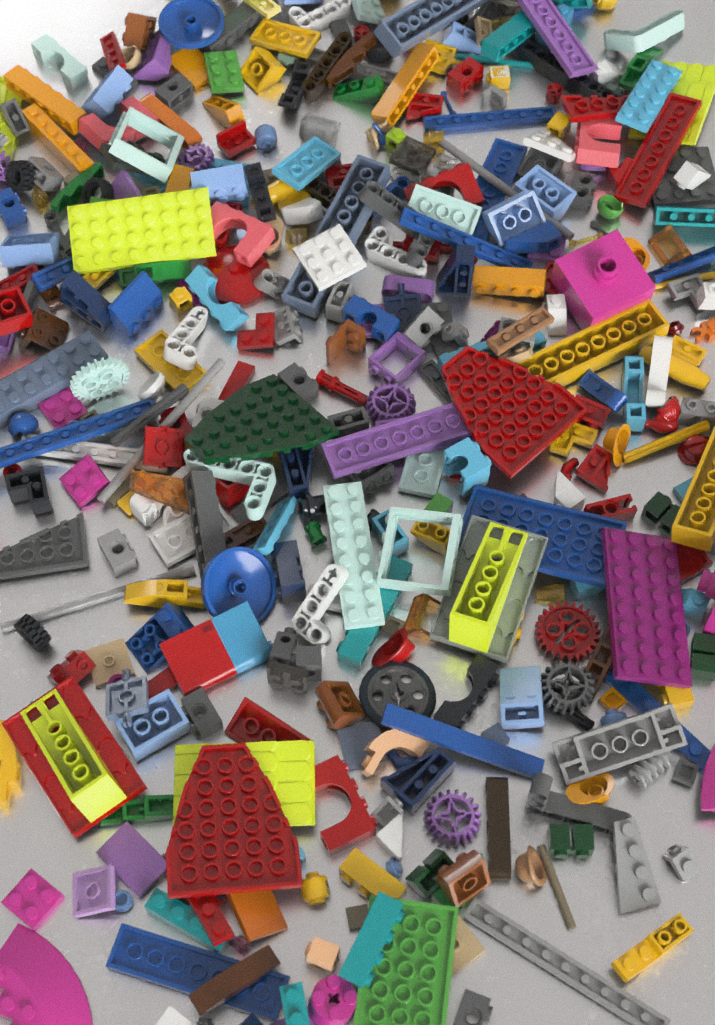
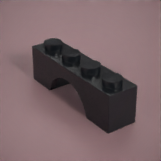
M478 653L467 669L466 677L472 686L471 693L460 701L445 700L433 716V719L463 730L466 725V718L474 715L478 707L476 704L479 700L483 701L489 692L487 690L491 684L495 685L499 679V666Z

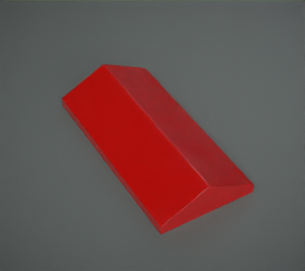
M244 697L224 731L225 734L239 743L313 741L247 697Z

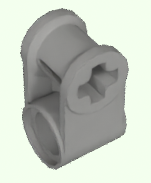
M264 269L254 279V285L258 290L277 300H282V294L289 283L288 278L273 272L271 269Z

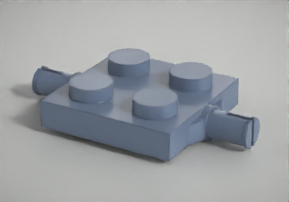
M126 668V671L125 669L122 670V680L106 684V718L108 721L123 718L122 725L128 728V726H132V716L149 713L147 677L131 678V670Z

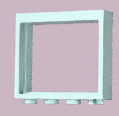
M130 106L127 113L125 111L122 113L108 143L111 145L109 153L165 183L173 170L185 137ZM128 125L168 147L170 152L165 164L121 140L126 126Z
M391 506L390 512L385 518L387 528L382 534V543L384 544L383 550H380L378 555L380 566L375 571V581H377L380 588L451 597L463 527L462 515ZM398 519L451 525L441 586L388 579Z

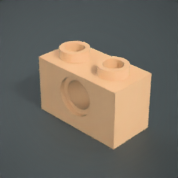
M314 937L313 942H308L304 952L307 968L328 977L335 973L341 958L340 946L318 937Z

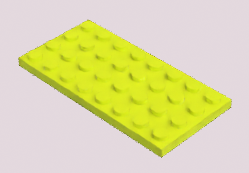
M208 187L67 206L73 270L79 275L131 268L135 265L217 256Z

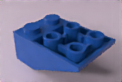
M167 602L125 644L146 673H150L167 662L159 644L195 626L179 605Z

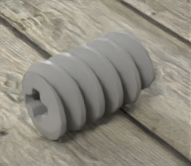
M670 751L637 761L629 766L628 773L639 787L646 789L647 786L644 781L651 784L653 780L650 776L657 779L659 777L657 771L664 773V767L670 768L671 766L668 760L674 761V757Z

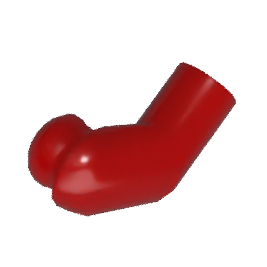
M572 458L563 463L560 472L569 481L572 479V475L569 472L579 465L578 459Z

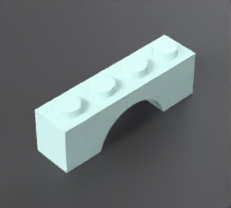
M47 33L31 43L34 56L43 64L55 62L63 65L61 68L63 82L73 91L89 81L86 66L84 64L81 65L75 56H71L65 47H61Z

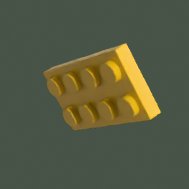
M263 18L249 38V42L251 45L308 59L322 36L321 32Z
M163 329L134 349V353L154 373L157 371L163 373L165 384L172 390L184 383L190 391L207 372L197 362L194 369L184 370L166 361L163 358L165 341L169 335Z

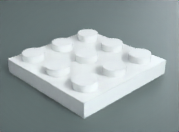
M340 224L293 248L294 254L319 292L366 267V262Z

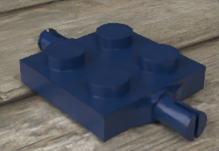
M400 283L397 284V295L384 297L385 312L395 315L400 320V333L408 327L422 310L420 294L411 295L405 293L404 283H401L402 290ZM423 324L420 326V331L424 330Z

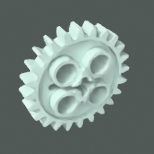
M102 357L100 361L95 359L94 363L88 362L86 367L81 366V371H75L76 375L71 376L72 380L69 381L71 384L69 386L74 397H77L78 400L82 398L83 401L88 399L91 402L95 398L98 401L100 397L104 399L106 395L112 396V392H119L118 388H123V384L128 383L127 379L130 378V371L126 362H123L122 359L118 360L115 357L112 360L111 357H108L107 360H104V357Z

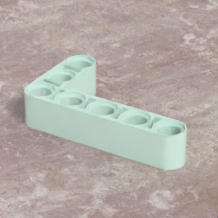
M672 11L636 31L621 29L605 30L603 32L605 49L634 53L645 51L685 28L684 11Z
M190 449L184 452L183 456L189 472L212 471L214 478L251 485L244 501L247 517L253 521L263 517L276 484L275 470L271 464L254 460L242 461V458L239 457L230 458L228 463L217 462L205 465Z

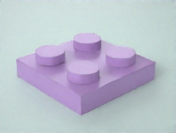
M108 864L72 873L73 917L80 918L116 909L115 866Z

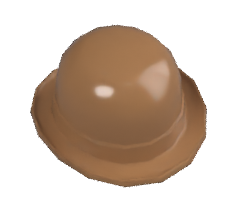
M528 845L527 852L519 855L515 860L516 873L524 882H534L537 886H543L547 878L545 867L534 847Z

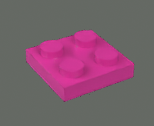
M70 386L37 404L39 410L54 430L67 426L72 420L79 421L81 416L88 413L82 402L77 397H74Z
M88 454L59 478L80 507H84L110 483L109 479Z
M31 868L1 903L35 931L60 903L64 895Z

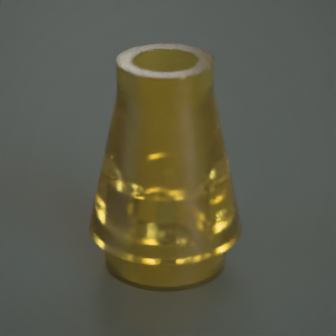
M35 184L33 186L32 203L38 208H44L48 205L49 197L45 191Z
M555 583L536 588L537 600L554 602L565 600L564 584Z

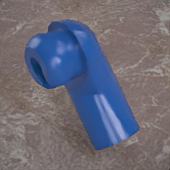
M395 749L387 753L388 758L396 769L403 766L406 767L416 761L415 757H401Z

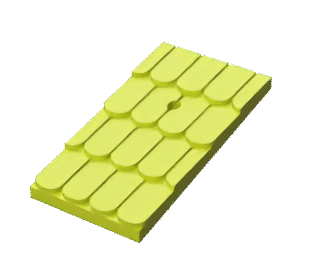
M661 61L683 71L671 93L702 100V106L681 143L696 146L715 93V65ZM631 127L628 137L629 139L644 140L647 133Z
M296 740L246 743L250 749V754L257 760L260 769L270 780L280 801L282 811L290 823L289 826H315V742ZM236 742L175 745L173 826L183 788L189 779L194 763L197 761L201 747L206 745L233 744Z

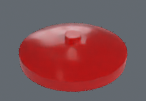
M237 245L216 250L217 256L207 257L202 263V266L208 267L218 279L215 294L219 303L233 302L244 306L262 297L265 292L255 287L254 279L264 269H270L265 257L261 255L250 268L236 260L233 250Z

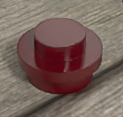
M680 321L669 323L667 335H672L673 337L682 333L684 325Z

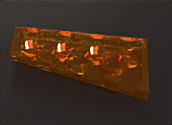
M132 470L130 473L129 491L189 514L183 478Z

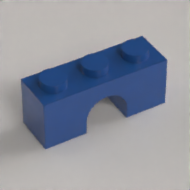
M355 294L342 308V320L344 321L349 319L358 325L365 321L373 322L372 337L382 343L388 341L400 329V320L395 315L383 311L379 306H375L365 298H360Z

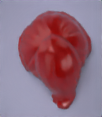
M671 396L664 407L657 409L656 417L645 421L644 428L649 427L661 434H669L678 430L677 421L681 408L677 397Z

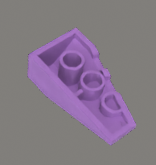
M158 29L148 44L149 48L142 55L144 59L142 64L135 69L133 78L136 80L159 81L162 77L166 78L170 73V43L162 37L160 29Z

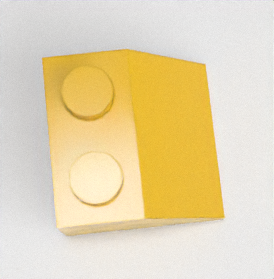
M255 46L240 70L242 78L257 93H260L278 83L286 68L268 50Z

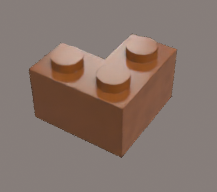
M128 12V15L125 17V32L122 35L123 46L129 47L134 45L138 49L147 50L149 33H155L157 17Z

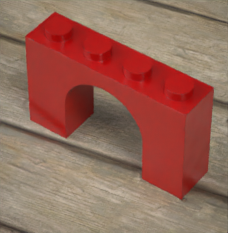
M468 162L465 164L459 163L451 170H442L438 175L426 177L422 182L417 183L432 190L443 186L453 187L459 191L464 201L480 207L485 205V199ZM415 183L409 184L404 189V195L408 204L416 186Z
M338 755L315 765V795L328 790L338 791L346 796L351 805L350 812L343 821L320 832V839L329 857L376 835V827L378 826L373 814L369 815L366 810L368 804L363 796L360 797L357 792L359 788L355 779H350L347 773L349 771L345 760L341 761Z

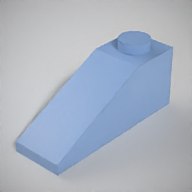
M453 21L443 33L442 44L457 48V52L480 54L481 47L477 46L475 31Z

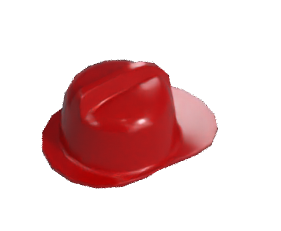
M701 435L688 437L678 447L677 453L680 460L688 465H698L710 437H703Z
M402 628L396 631L375 652L371 660L373 666L380 667L389 661L401 663L410 656L415 649V645L407 638L408 632L406 629Z

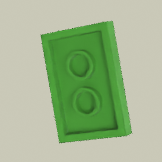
M236 50L204 52L211 94L244 92V83Z

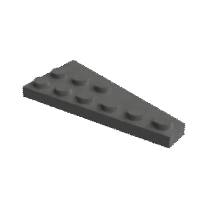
M83 512L77 514V517L71 520L61 521L60 525L51 529L46 528L21 539L19 543L11 547L8 545L2 548L3 550L0 551V580L89 567Z

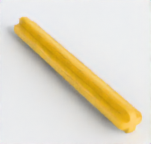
M703 420L625 452L622 458L628 464L684 441L692 435L706 432L710 429V424L707 420Z

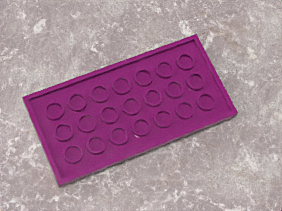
M604 527L601 530L614 679L684 689L691 688L692 677L676 543L671 542V538Z

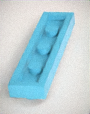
M294 495L279 501L253 550L261 555H268L272 552L275 542L281 536L282 529L288 523L287 520L295 511L294 508L298 500Z

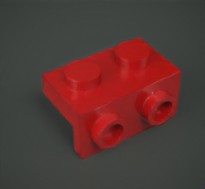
M244 120L216 135L217 147L228 159L256 144V138L247 130Z
M576 394V398L588 408L587 413L576 423L582 421L587 423V426L590 428L603 430L612 409Z
M72 650L65 656V661L51 668L47 678L51 683L58 685L73 675L79 683L96 667V664L83 650Z

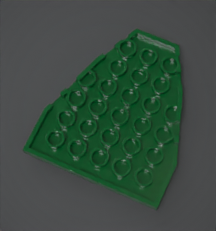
M275 374L243 386L208 413L184 438V445L205 465L217 462L228 463L230 458L242 457V461H249L273 456V452L283 451L284 454L291 453V449L301 447L302 451L308 450L339 436V429L301 396L293 392L282 380H279Z

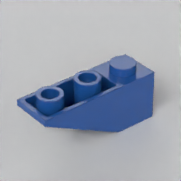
M549 221L533 229L526 230L519 235L509 237L505 240L504 249L512 253H547L561 246L562 235L553 222Z

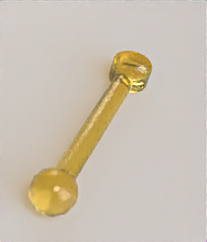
M598 232L597 235L584 239L569 241V246L575 247L576 244L600 238L604 235L602 232Z

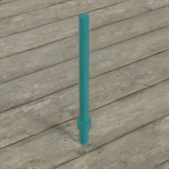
M456 53L457 60L464 61L470 56L479 63L533 69V66L526 61L500 59L498 62H494L485 56H478L475 53Z

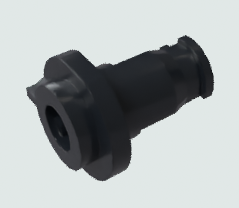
M308 491L302 493L301 498H298L297 511L302 519L305 518L308 523L314 522L315 515L326 513L324 495L311 496Z

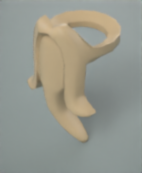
M387 119L377 125L385 133H388L394 127L391 125L387 126ZM370 127L365 131L367 140L374 143L376 148L379 149L378 138L380 135L374 127Z

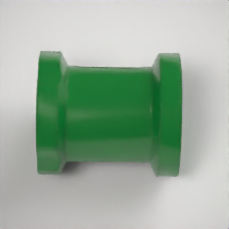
M317 521L309 523L304 528L305 533L309 535L311 540V547H319L327 542L326 536L323 535L320 529L321 524Z

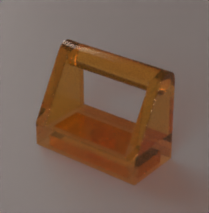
M671 224L648 240L649 245L664 266L692 255ZM668 238H672L680 249V252L670 259L667 258L657 244Z
M426 593L414 597L404 625L408 635L437 643L436 640L430 639V633L420 628L426 608L439 609L441 604L439 600Z

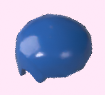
M26 412L16 413L9 421L8 432L13 436L21 432L26 437L28 434H33L38 430V420L35 416Z

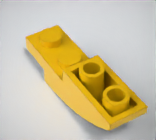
M416 521L410 533L446 557L450 529L440 524Z
M148 580L126 585L124 603L162 608L168 602L180 606L205 609L201 596V587L188 586V581Z
M0 720V808H8L11 788L20 787V759L17 747L1 724L4 720Z
M678 913L650 933L640 943L613 961L611 966L626 983L688 937L694 929L681 913Z

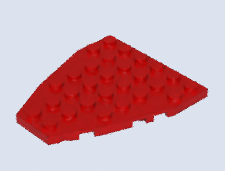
M466 346L440 369L454 407L474 441L480 446L481 453L484 456L487 455L491 462L509 479L513 478L588 411V408L557 382L552 384L544 380V376L539 374L537 377L529 373L527 368L508 359L500 357L499 360L490 357L487 352L477 351L469 346Z
M246 743L206 745L201 747L197 761L194 763L189 779L183 788L174 826L172 827L170 840L165 852L168 899L302 888L298 840L289 826L290 823L282 811L280 801L270 780L260 769L257 760L250 754V749Z

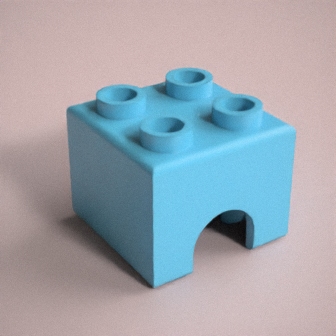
M467 437L444 450L443 472L447 477L454 474L462 475L460 480L463 483H460L461 487L458 491L464 498L472 494L475 485L484 487L488 484L492 463L487 455L484 456L481 453L480 446L476 441L473 442Z

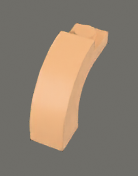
M396 729L386 731L375 737L365 747L364 750L371 755H367L361 764L363 769L360 773L367 777L371 776L384 754L392 749L404 751L418 759L422 757L430 742Z

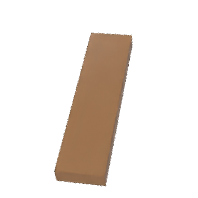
M542 306L486 339L485 344L498 356L554 322L555 318Z

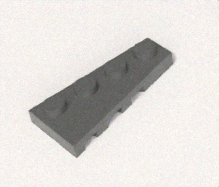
M450 301L421 304L422 309L429 306L444 320L441 326L453 322ZM423 324V327H424L425 331L427 332V327H426V325ZM441 330L436 335L433 333L429 338L437 360L442 354L457 350L454 339L447 342L442 340Z

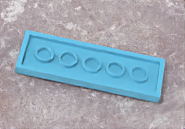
M652 59L616 115L615 121L647 133L670 92L673 91L683 71Z

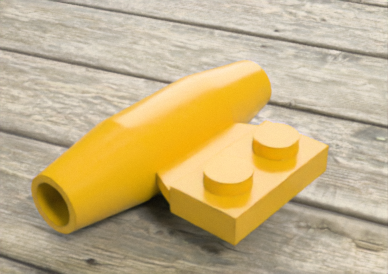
M281 179L267 185L273 206L278 205L280 214L281 208L311 197L308 192L303 190L298 192ZM251 199V204L255 209L253 199Z
M674 335L668 377L684 385L705 391L711 381V377L696 366L700 365L707 354V350ZM644 345L638 357H644V362L650 366L653 347Z

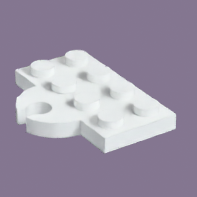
M176 500L177 507L182 509V512L179 514H174L172 506L169 504L163 512L164 526L148 534L149 540L167 567L196 553L187 500ZM219 504V511L223 519V533L235 526Z

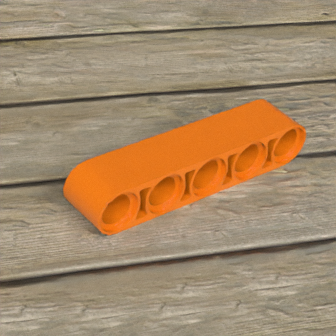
M149 93L139 100L159 118V123L185 137L181 147L189 149V145L195 147L196 143L199 145L202 142V137L196 129L153 94Z

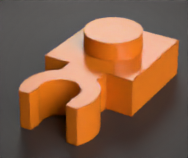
M715 317L701 322L699 327L691 329L690 335H699L695 338L696 343L701 342L704 337L708 341L715 338Z

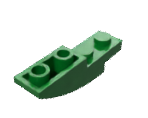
M652 46L645 51L637 52L627 65V70L620 79L618 87L632 92L651 60L657 61L664 49Z
M191 261L156 262L118 270L121 288H126L142 271L146 272L151 280L158 284L185 280L192 272Z

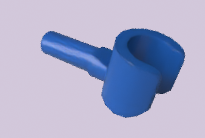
M373 123L372 126L380 135L378 141L385 146L387 133L383 132L376 123Z

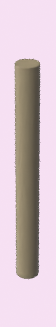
M545 844L537 846L567 928L568 930L574 929L577 926Z

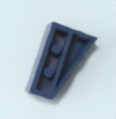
M467 244L456 245L437 275L435 293L471 296L475 246Z
M73 270L60 285V302L104 333L112 324L108 306L111 303Z
M301 447L292 448L291 453L284 454L283 451H278L289 497L294 495L298 500L303 492H310L315 447L303 451Z
M297 540L277 542L273 546L274 551L270 554L272 563L276 562L277 567L273 568L276 580H279L280 584L276 586L278 598L282 597L283 604L304 601L306 586L305 579H303V569L300 562Z
M437 748L416 759L410 765L399 768L395 773L382 777L380 779V787L392 798L396 796L403 804L402 807L410 814H413L454 770L455 761L442 749Z

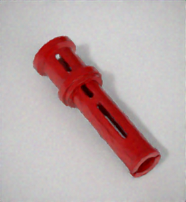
M323 369L317 374L315 380L318 385L320 384L328 388L329 392L335 391L364 407L366 406L368 395L340 382L338 377H332L325 373Z

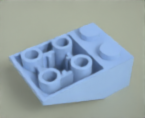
M541 666L500 669V709L503 730L545 727L542 682L540 681L542 680Z

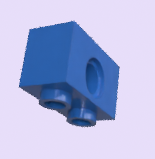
M11 187L0 191V217L7 230L27 222L25 217L27 214L26 208L23 204L20 205V198L17 193H13Z

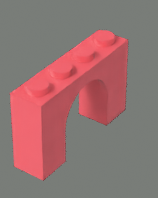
M134 96L120 101V116L124 111L127 113L131 106L158 122L159 118ZM94 113L79 118V133L100 151L101 144L109 143L116 127L105 124ZM126 126L121 139L127 143L128 141L135 142L146 137V135L130 126Z
M616 117L577 122L574 153L577 156L576 163L617 168L621 144L600 142L594 139L619 141L622 123L615 121Z
M216 201L211 207L215 240L228 229L239 228L246 231V235L233 251L238 262L251 268L276 238L273 227L269 223L261 222L256 217L248 216L241 210H235L225 203L222 204Z

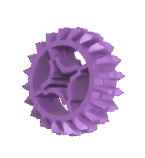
M389 381L387 385L381 383L380 387L375 386L374 391L370 390L369 396L366 398L367 415L371 417L372 422L408 417L416 411L414 394L411 393L410 388L405 389L404 384L398 386L397 382L394 385H391Z
M447 789L446 795L440 791L438 793L439 798L433 796L431 798L432 803H427L426 807L428 810L424 811V816L427 817L424 819V824L428 825L426 831L433 832L431 834L432 839L439 837V844H442L444 840L446 841V846L450 847L451 842H454V846L457 848L459 841L466 845L467 838L473 840V833L478 834L479 828L477 826L481 825V820L478 818L481 817V812L477 811L479 808L478 804H472L474 801L473 797L466 799V792L461 796L458 789L455 790L454 794H451L450 789ZM455 804L463 807L465 810L457 809ZM444 805H447L446 812L440 813V815L435 816L439 808H441ZM450 812H452V815H454V818H456L455 824H453V821H451V818H449ZM470 820L469 825L464 830L458 832V825ZM440 826L448 827L450 832L443 830Z

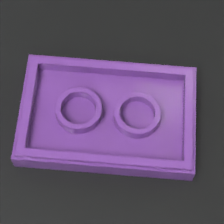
M128 821L96 851L107 865L115 866V873L139 898L166 872V860Z

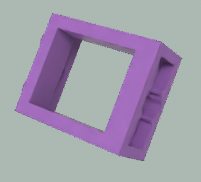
M398 331L368 358V368L371 373L377 374L386 384L389 381L391 385L397 382L399 386L425 362V351ZM395 349L412 360L397 375H394L380 364Z

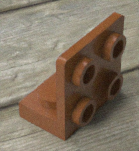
M349 319L343 324L341 323L335 334L329 336L326 340L327 364L331 365L346 347L362 355L366 351V329Z

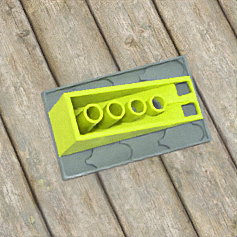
M472 515L457 556L451 597L443 596L430 632V639L507 663L548 543V537Z

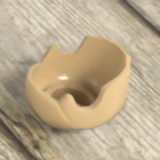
M129 46L122 50L127 65L126 70H133L141 64L142 55L136 46Z

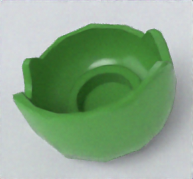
M612 195L600 197L597 203L598 212L606 219H615L624 210L622 208L623 202H619Z

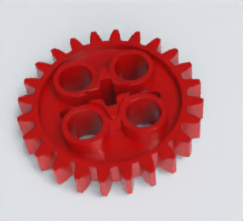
M558 601L556 608L550 604L549 611L543 609L542 615L538 616V622L535 624V628H537L534 632V635L537 636L536 643H541L539 649L546 648L545 656L551 653V660L559 657V661L566 659L568 662V660L574 659L575 662H579V657H581L585 661L587 654L592 655L600 640L598 635H600L601 629H597L599 622H593L596 616H589L590 609L583 611V605L581 604L577 608L575 602L569 606L568 602L565 601L564 606H561ZM568 617L571 621H565L562 618ZM549 630H555L557 634H551ZM578 630H583L586 634H580ZM570 643L573 647L569 648L566 647L564 644Z

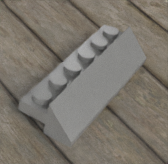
M673 703L551 743L566 785L688 745Z

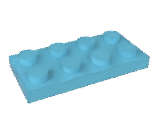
M314 136L273 167L272 174L299 192L341 158V153Z

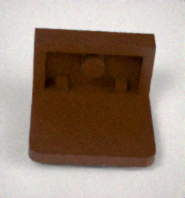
M37 307L32 312L33 326L21 330L19 334L21 338L19 345L26 348L33 341L52 351L63 344L69 323Z

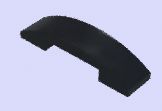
M296 61L292 70L291 80L285 93L282 92L278 106L295 109L303 97L302 84L311 72L312 63Z
M257 162L243 166L259 221L265 223L276 220V214L261 163Z

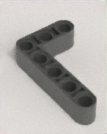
M368 181L358 193V198L362 203L413 238L405 260L410 266L417 267L428 255L435 239L398 224L404 207L413 211L416 210L375 181Z
M538 772L533 775L525 805V810L530 813L571 825L593 824V831L613 836V822L632 817L627 812L592 802L588 804L574 803L566 795L550 791L553 778L545 773Z

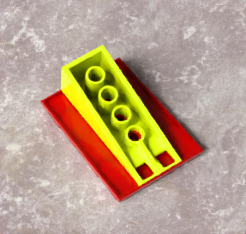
M73 675L1 723L75 838H78L85 831L101 822L102 819H105L121 806L138 796V794L148 789Z

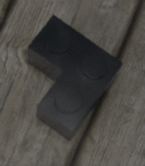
M43 467L4 475L7 492L12 503L29 499L34 515L53 511L47 477Z

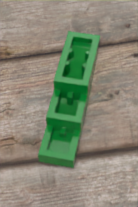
M102 162L94 164L79 174L50 203L51 210L57 212L58 218L67 206L76 205L82 196L83 186L90 178L102 179L104 176Z
M174 794L146 795L143 799H132L111 815L102 819L100 827L123 825L126 821L130 824L172 819Z

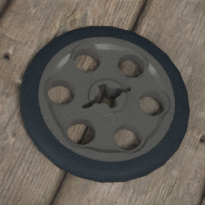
M389 661L380 667L374 666L366 673L359 687V699L362 709L373 723L381 728L392 730L393 728L380 724L387 703L404 709L411 707L415 713L430 718L436 705V692L429 676L418 666L406 661L401 663ZM387 675L391 678V682L385 684L380 680V677ZM402 675H408L411 677L412 681L410 683H404L402 682L400 677ZM396 689H397V692H399V695L401 696V698H400V700H399V705H398V699H397V697L395 696ZM414 691H420L423 693L424 697L422 699H416L414 698L412 693ZM372 693H381L383 699L379 701L373 699Z

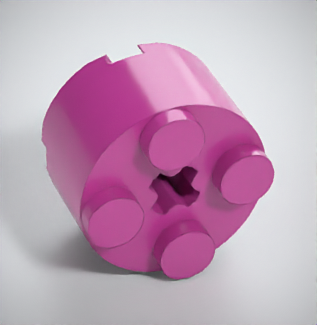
M334 974L321 979L313 988L308 1001L309 1016L314 1024L346 1025L357 1003V993L348 981Z

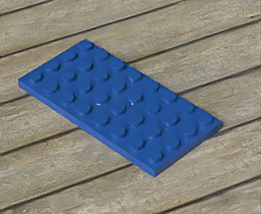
M475 485L463 517L459 550L471 516H479L548 537V543L538 572L606 589L601 530L607 527L626 531L628 522Z

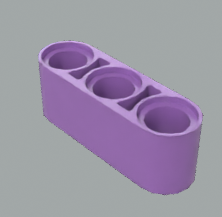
M386 275L384 277L381 291L383 297L397 295V284L400 283L402 290L401 283H404L405 293L411 295L420 294L421 303H430L433 300L435 283L431 280L398 275Z

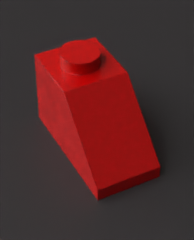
M216 479L215 489L219 502L226 507L232 506L243 499L251 485Z

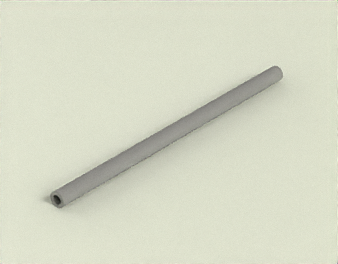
M445 139L441 140L440 147L462 163L468 162L474 172L509 197L518 194L517 191ZM542 210L546 222L552 221L561 235L571 241L575 234Z
M221 358L216 360L160 426L171 428L225 366L226 363ZM143 445L98 495L97 499L104 504L143 460Z
M192 564L137 582L159 579L177 580L196 573ZM126 585L30 614V616L36 621L41 622L125 596ZM22 617L1 623L2 633L15 630L14 624Z

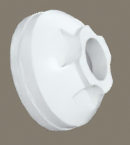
M157 371L150 376L138 390L137 396L142 400L151 397L153 400H156L166 389L163 373Z

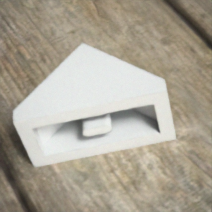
M398 814L376 834V842L391 857H394L395 860L399 859L400 862L402 860V814Z

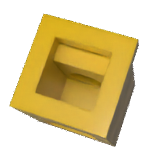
M184 286L175 288L169 294V305L178 317L193 309L192 295ZM185 302L186 305L180 308V304Z

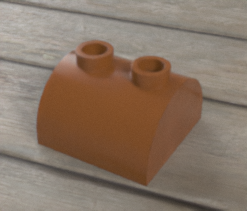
M323 681L316 688L317 706L327 714L326 722L329 727L336 730L350 727L367 716L349 682Z
M472 850L467 854L465 852L460 853L456 858V862L450 866L443 865L436 875L442 891L454 907L461 906L491 884L485 859L476 850Z

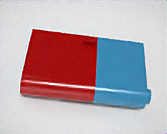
M246 601L160 643L159 646L177 681L182 696L185 697L200 688L206 691L270 659L273 644L271 641H267L252 609Z

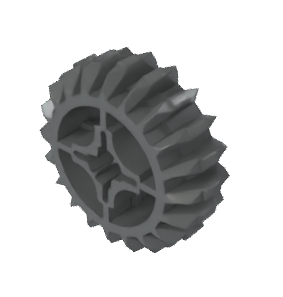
M561 659L559 665L553 662L552 668L547 666L545 668L546 673L541 674L542 680L540 681L542 682L543 701H548V708L555 706L554 712L562 709V714L564 715L566 710H569V713L572 715L574 714V709L581 712L582 706L586 708L589 704L588 701H592L593 696L591 694L595 692V688L592 686H594L595 682L590 679L592 676L591 672L585 673L586 666L579 668V662L572 665L571 660L564 664V661ZM565 674L561 679L552 680L558 675ZM572 676H574L575 678H577L580 682L575 681V680L572 678ZM566 680L568 681L567 685L569 686L567 694L565 693L566 689L564 688ZM553 692L559 693L561 695V698L556 696ZM581 694L579 697L575 699L568 700L569 697L572 695Z

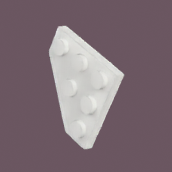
M546 129L538 130L526 136L523 144L567 162L573 161L576 153Z

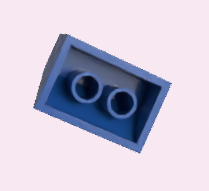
M142 271L108 306L113 329L128 338L136 334L140 327L163 304L161 290L146 272Z

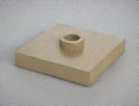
M123 638L84 651L96 664V667L91 671L96 689L106 686L112 675L122 674V670L125 669L126 671V668L131 670V677L136 676Z
M459 914L451 977L485 952V948Z

